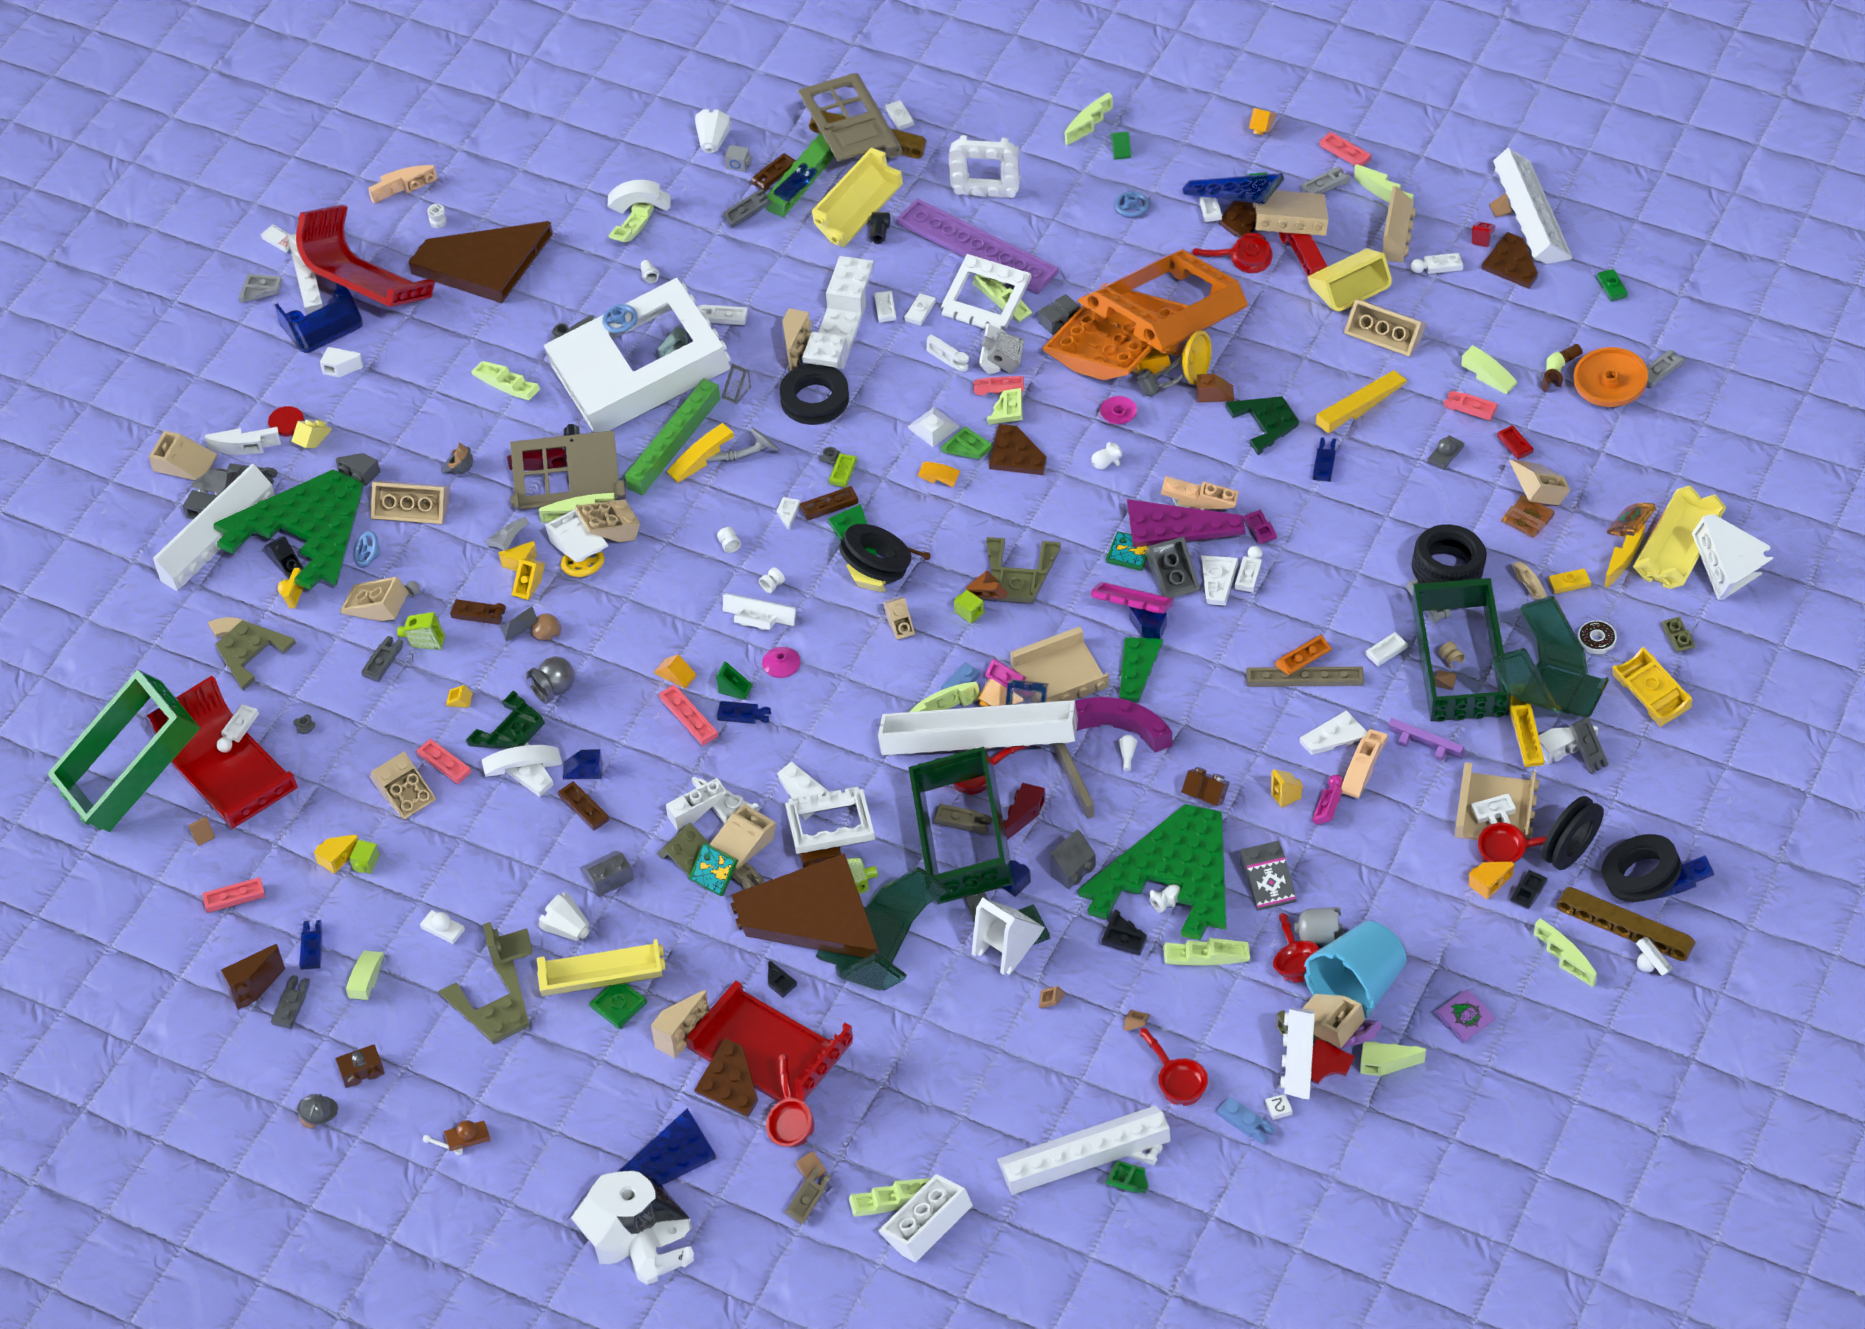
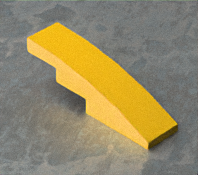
M721 423L685 451L667 470V474L679 483L707 466L706 460L721 451L720 445L734 438L733 431L724 423Z
M1638 522L1634 536L1626 534L1623 547H1614L1606 573L1605 587L1612 585L1631 564L1643 540L1646 524Z

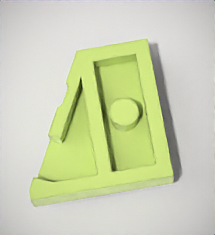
M1021 388L1004 390L999 401L993 407L994 412L991 416L987 417L988 425L1023 420Z

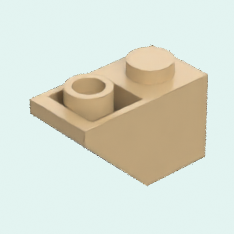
M898 597L884 601L887 619L896 640L915 635L905 598Z

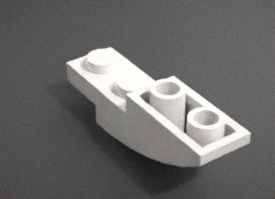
M277 427L242 433L240 428L205 435L209 450L232 455L264 453V447L281 444Z

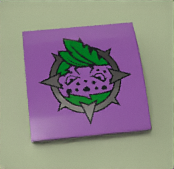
M1467 989L1435 1011L1447 1029L1450 1027L1462 1043L1495 1020V1017L1486 1006Z

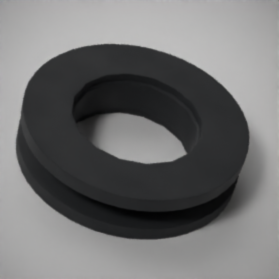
M811 363L801 365L791 370L780 384L779 390L783 411L789 418L802 424L819 425L828 423L839 417L849 403L847 379L835 367ZM811 385H822L832 391V394L827 399L817 403L804 402L797 397L801 389Z
M854 524L850 526L839 545L842 557L851 567L870 578L890 582L901 579L912 560L911 552L902 540L891 532L870 524ZM863 546L873 548L884 554L887 558L878 557L870 553Z
M1581 796L1573 801L1562 812L1549 831L1542 848L1543 860L1552 863L1558 870L1570 867L1585 852L1597 834L1604 816L1603 807L1598 803H1593L1592 799L1587 796Z
M1656 834L1639 835L1621 842L1608 853L1602 864V876L1610 893L1617 899L1626 902L1646 901L1663 894L1676 883L1682 870L1681 859L1674 844L1668 838ZM1650 858L1660 860L1656 868L1648 874L1633 878L1624 876L1627 869L1638 861Z

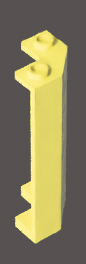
M871 147L812 210L814 224L830 242L845 247L871 219L872 212H878L903 185L902 172L887 166L885 152Z
M1692 486L1676 489L1633 566L1634 569L1644 580L1649 582L1655 580L1663 583L1662 587L1668 589L1684 585L1700 556L1692 532L1703 516L1714 514L1721 518L1726 506L1715 494L1701 498Z
M653 939L654 944L546 961L545 956L538 957L537 973L541 995L547 996L663 977L662 970H666L665 960L661 958L664 956L663 945H659L658 940Z

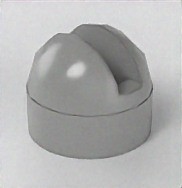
M410 581L405 585L409 591V597L414 598L420 591V586L415 581Z

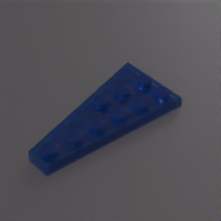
M1283 173L1189 180L1182 189L1184 195L1265 204L1283 182L1284 177Z
M687 1108L618 1172H640L664 1185L715 1160L716 1154Z

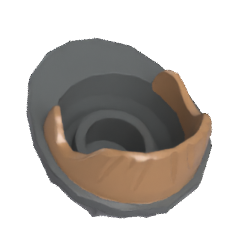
M458 442L457 449H453V455L444 463L442 470L445 473L451 471L455 474L467 472L473 465L471 449Z
M310 1094L302 1099L297 1107L299 1120L304 1127L310 1129L317 1125L325 1124L337 1115L338 1105L333 1099L322 1094Z

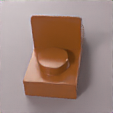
M985 571L966 587V590L980 599H1006L1008 594L1002 585L997 582V578L989 571Z

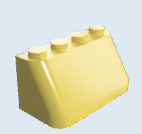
M1367 248L1307 276L1311 288L1335 311H1342L1353 306L1355 299L1365 300L1388 289L1392 283L1385 254Z

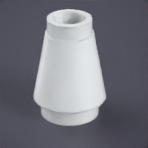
M643 260L641 262L643 280L650 284L655 283L659 278V271L649 260Z

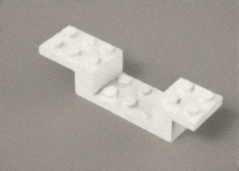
M839 256L826 291L827 310L819 332H811L802 357L804 363L844 369L866 308L865 290L874 267L873 260Z

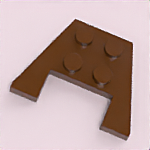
M1235 198L1222 216V220H1219V225L1232 235L1240 238L1247 233H1252L1256 228L1257 220L1256 208H1253V200Z

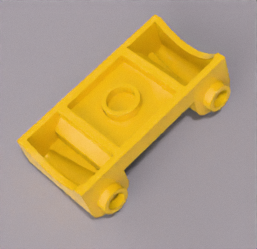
M1642 647L1628 662L1612 667L1613 676L1624 688L1627 687L1648 710V715L1659 727L1692 708L1693 700L1689 693L1680 687L1645 647Z

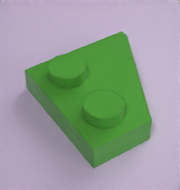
M965 426L942 445L941 450L943 453L981 459L992 450V444Z

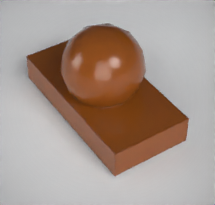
M463 1120L458 1124L457 1128L444 1131L449 1151L490 1141L484 1120L476 1123L470 1120Z

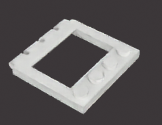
M967 254L941 305L943 310L942 316L954 319L956 316V320L970 324L972 321V325L986 329V324H991L1001 330H1006L1032 278L1031 273ZM969 273L980 274L988 279L993 278L998 280V282L1014 285L1015 288L1001 315L956 301Z
M858 787L845 789L844 793H841V790L825 792L826 796H822L821 793L806 796L805 800L802 797L788 799L789 802L785 803L796 854L875 840L863 789L859 790ZM856 804L861 824L855 828L843 827L838 828L834 832L821 831L813 836L803 835L799 814Z

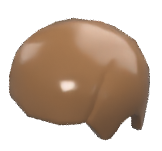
M547 613L537 616L538 622L531 626V632L536 639L551 641L555 635L560 636L562 629L558 619Z

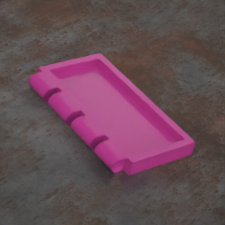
M1100 582L1091 592V596L1095 599L1108 600L1112 603L1163 614L1173 606L1174 598L1106 582Z

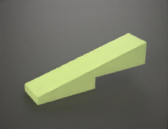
M980 274L973 276L972 284L1004 310L1013 290L1011 288L1007 289L996 279H988ZM1020 300L1012 318L1019 323L1031 316L1032 311Z

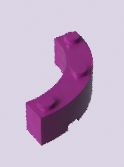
M1092 697L1075 701L1078 717L1077 731L1090 727H1100V724H1109L1114 728L1136 732L1155 753L1172 746V731L1158 715L1142 705L1112 697Z

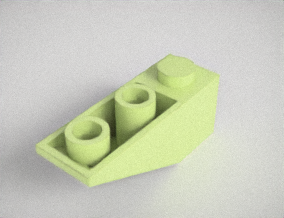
M1375 1041L1364 1042L1360 1074L1383 1076L1424 1063L1426 1048L1383 1044Z

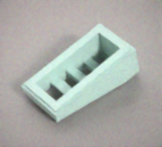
M677 326L658 348L659 359L688 344L686 331Z

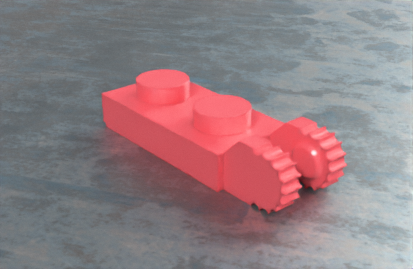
M1008 376L976 379L973 382L974 393L977 395H985L989 392L998 394L1004 390L1018 388L1024 391V377Z
M1453 390L1448 393V399L1446 398L1443 403L1444 407L1450 410H1458L1489 421L1492 420L1498 408L1497 403Z

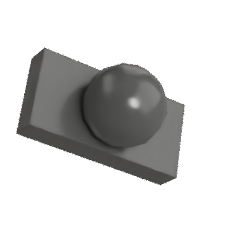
M1448 435L1439 441L1437 449L1430 455L1428 462L1444 470L1464 448V442Z

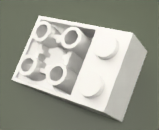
M576 510L545 524L551 544L576 563L584 561L587 557L599 553L602 549L608 547L603 537L589 533Z

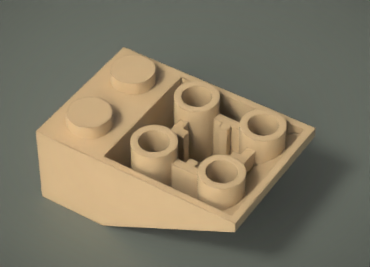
M788 308L782 320L789 372L799 367L800 359L804 354L811 335L812 324L809 312Z
M164 431L150 453L149 460L155 472L197 480L210 470L218 455L181 434Z
M1518 460L1509 461L1529 501L1559 506L1570 492L1565 478L1551 469L1538 463Z
M625 499L575 506V510L589 533L616 542L636 540L640 522Z
M405 751L372 770L369 776L381 795L403 820L437 800Z
M744 804L730 816L710 845L738 859L739 861L736 865L738 870L774 840L776 822Z
M705 990L662 1010L651 1024L656 1049L673 1058H676L679 1053L685 1050L687 1046L686 1037L709 1012Z
M1314 994L1302 1008L1315 1010L1313 1035L1339 1048L1344 1046L1365 1021L1362 1004L1346 996Z

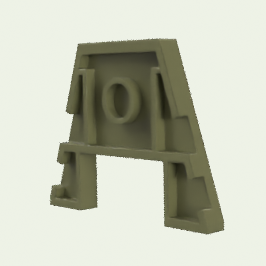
M242 620L221 638L215 646L225 664L229 667L233 677L238 682L239 687L244 691L255 681L254 675L244 668L246 664L269 644L285 654L296 644V641L287 635Z

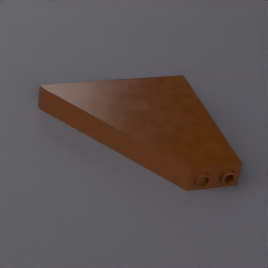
M550 221L426 239L409 260L411 274L425 279H432L437 283L503 303L553 235L552 225Z
M845 853L731 894L733 903H730L734 915L738 914L739 917L735 919L738 929H743L746 937L875 960L882 959Z

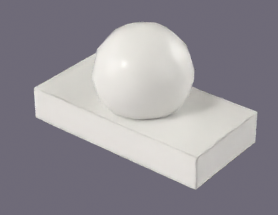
M433 910L429 912L420 924L421 929L451 944H454L465 931L464 926L451 920L448 914L444 912L437 913Z
M1648 937L1642 938L1636 943L1643 952L1637 959V965L1640 970L1651 972L1656 968L1663 976L1673 969Z

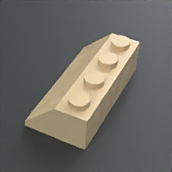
M1397 186L1392 188L1384 231L1383 253L1385 254L1386 261L1403 263L1404 257L1408 256L1409 245L1407 243L1411 242V233L1409 231L1413 230L1414 220H1411V218L1415 219L1416 208H1413V200Z
M1355 299L1344 333L1410 357L1421 341L1427 323L1367 301Z
M374 481L372 482L371 519L443 524L449 505L450 486Z

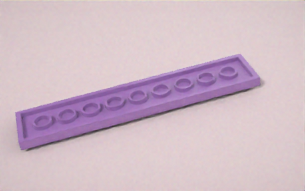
M918 198L897 218V224L963 257L969 254L1031 273L1032 278L1027 289L1037 294L1059 273L1058 267Z

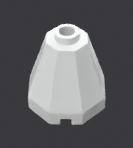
M704 109L696 114L695 122L701 149L711 154L719 150L731 130L730 116L720 110H714L712 113L709 112V109Z
M566 892L558 894L545 908V911H547L546 916L541 915L539 918V927L541 929L571 940H583L590 932L588 929L590 923L573 898Z

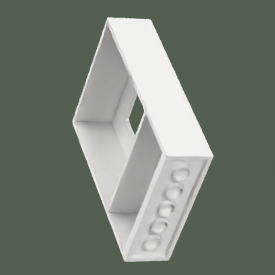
M678 278L626 303V305L632 306L638 315L636 324L630 330L623 333L609 332L603 326L602 315L544 345L551 367L593 433L610 431L696 387L703 378L710 380L730 369L729 361L731 360L725 351L727 347L724 341L718 339L719 335L716 329H711L709 319L703 317L704 314L701 307L695 305L694 297L692 294L688 295L686 285L680 283ZM673 310L693 342L636 371H632L613 342V339ZM629 311L625 316V321L628 324L632 320V314ZM616 322L608 323L611 327L614 328L623 327L621 324H618Z

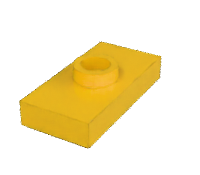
M1585 568L1548 576V582L1554 594L1591 586V581Z

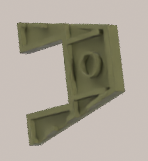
M986 537L991 573L997 578V582L1008 592L1006 599H996V601L1034 603L1061 549V542L1042 541L1037 570L1002 567L1005 538Z
M513 960L494 966L509 994L475 1011L457 982L439 991L440 997L449 1002V1005L454 1010L459 1011L464 1019L471 1022L492 1044L530 1027Z

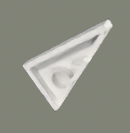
M691 778L692 784L696 788L707 783V781L701 778ZM728 790L711 807L724 824L744 804L756 811H760L757 803L750 804L744 801L743 797L733 795Z

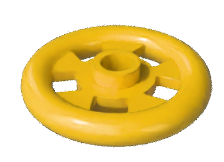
M601 551L595 553L596 557L594 558L589 556L584 561L576 563L565 554L561 559V569L569 576L585 577L597 572L604 564L605 557Z

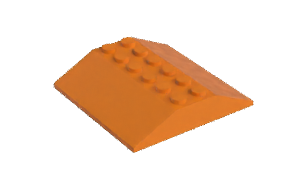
M1133 290L1123 294L1124 297L1162 319L1189 306ZM1083 305L1042 349L1076 373L1107 380L1129 375L1154 347L1133 335L1136 322L1131 321L1123 314L1116 312L1104 318Z

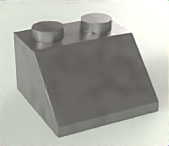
M1078 829L1050 853L1051 877L1069 890L1073 885H1077L1083 876L1094 870L1096 854Z
M616 850L580 867L598 897L634 880L631 865L623 853Z

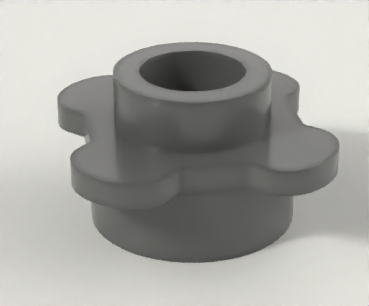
M826 447L823 450V456H820V461L834 465L841 452L834 447Z
M306 714L293 721V724L298 728V733L308 734L315 728L316 725L315 722H312L311 715Z

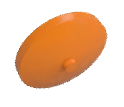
M1605 347L1593 350L1584 355L1574 369V385L1580 396L1592 404L1603 407H1617L1633 402L1643 394L1648 383V370L1644 361L1632 351L1618 347Z

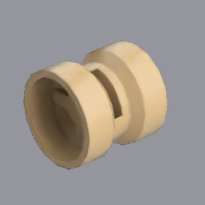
M1453 641L1445 643L1439 649V655L1442 659H1446V663L1450 668H1453L1451 665L1453 661L1457 660L1461 664L1465 660L1464 653L1457 649V645Z

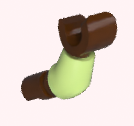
M1574 344L1561 352H1554L1546 360V372L1541 383V389L1544 392L1549 389L1550 382L1556 383L1557 387L1561 388L1563 383L1562 368L1567 362L1583 354L1579 344Z

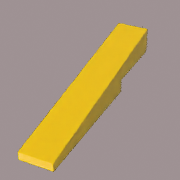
M1393 370L1317 413L1316 424L1330 434L1350 418L1356 420L1406 384L1407 379Z
M1524 681L1509 683L1511 689L1509 712L1524 767L1545 765Z

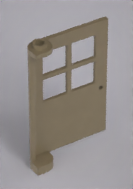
M851 73L798 90L800 97L837 161L864 154L871 147L874 149L884 148L888 158L902 155L900 143L858 73ZM845 86L848 88L854 87L858 97L840 101L835 89ZM830 91L837 103L819 108L812 96ZM861 100L868 112L850 117L843 105ZM840 107L846 119L828 124L822 112Z
M614 431L510 442L514 480V496H510L511 506L515 507L516 510L540 508L566 499L592 494L614 493L615 499L626 498L624 480H619ZM566 447L568 467L548 469L546 449ZM542 450L544 470L524 472L522 452ZM568 471L570 491L550 493L548 473ZM544 474L546 494L526 496L524 476Z

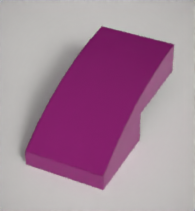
M1261 509L1244 515V522L1259 544L1277 539L1278 536L1270 521L1267 522Z

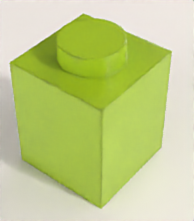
M966 590L954 600L955 613L972 624L984 614V601Z
M362 840L357 841L349 858L353 870L359 873H372L380 856L377 844Z

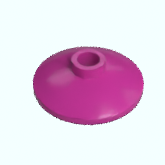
M1114 396L1102 403L1100 413L1103 419L1109 423L1125 424L1134 419L1137 407L1130 398Z
M788 647L771 649L763 657V669L768 675L775 678L789 677L800 667L799 654Z

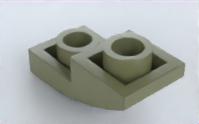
M1681 617L1662 621L1663 631L1677 653L1696 647L1689 630L1685 629Z

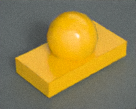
M294 568L290 579L282 580L278 584V593L283 597L289 609L296 608L304 587L295 583V577L301 572L300 568Z

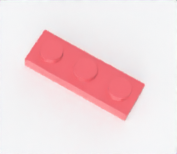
M1332 132L1320 140L1321 147L1354 166L1356 164L1364 166L1371 160V154Z
M429 739L416 750L418 756L457 785L472 773L470 767L432 739Z
M261 877L202 893L207 913L266 897Z

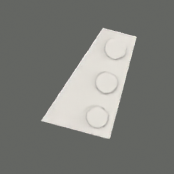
M1201 555L1207 604L1226 606L1238 567V558Z
M1346 710L1300 737V743L1313 755L1333 750L1336 746L1344 744L1346 746L1353 745L1354 742L1360 741L1362 737H1365L1367 731Z
M541 763L505 769L508 775L539 797L553 786V780Z
M790 762L777 773L778 779L791 798L802 797L805 800L808 795L821 793L822 796H826L825 792H829L793 762ZM815 812L801 814L803 821L807 820Z

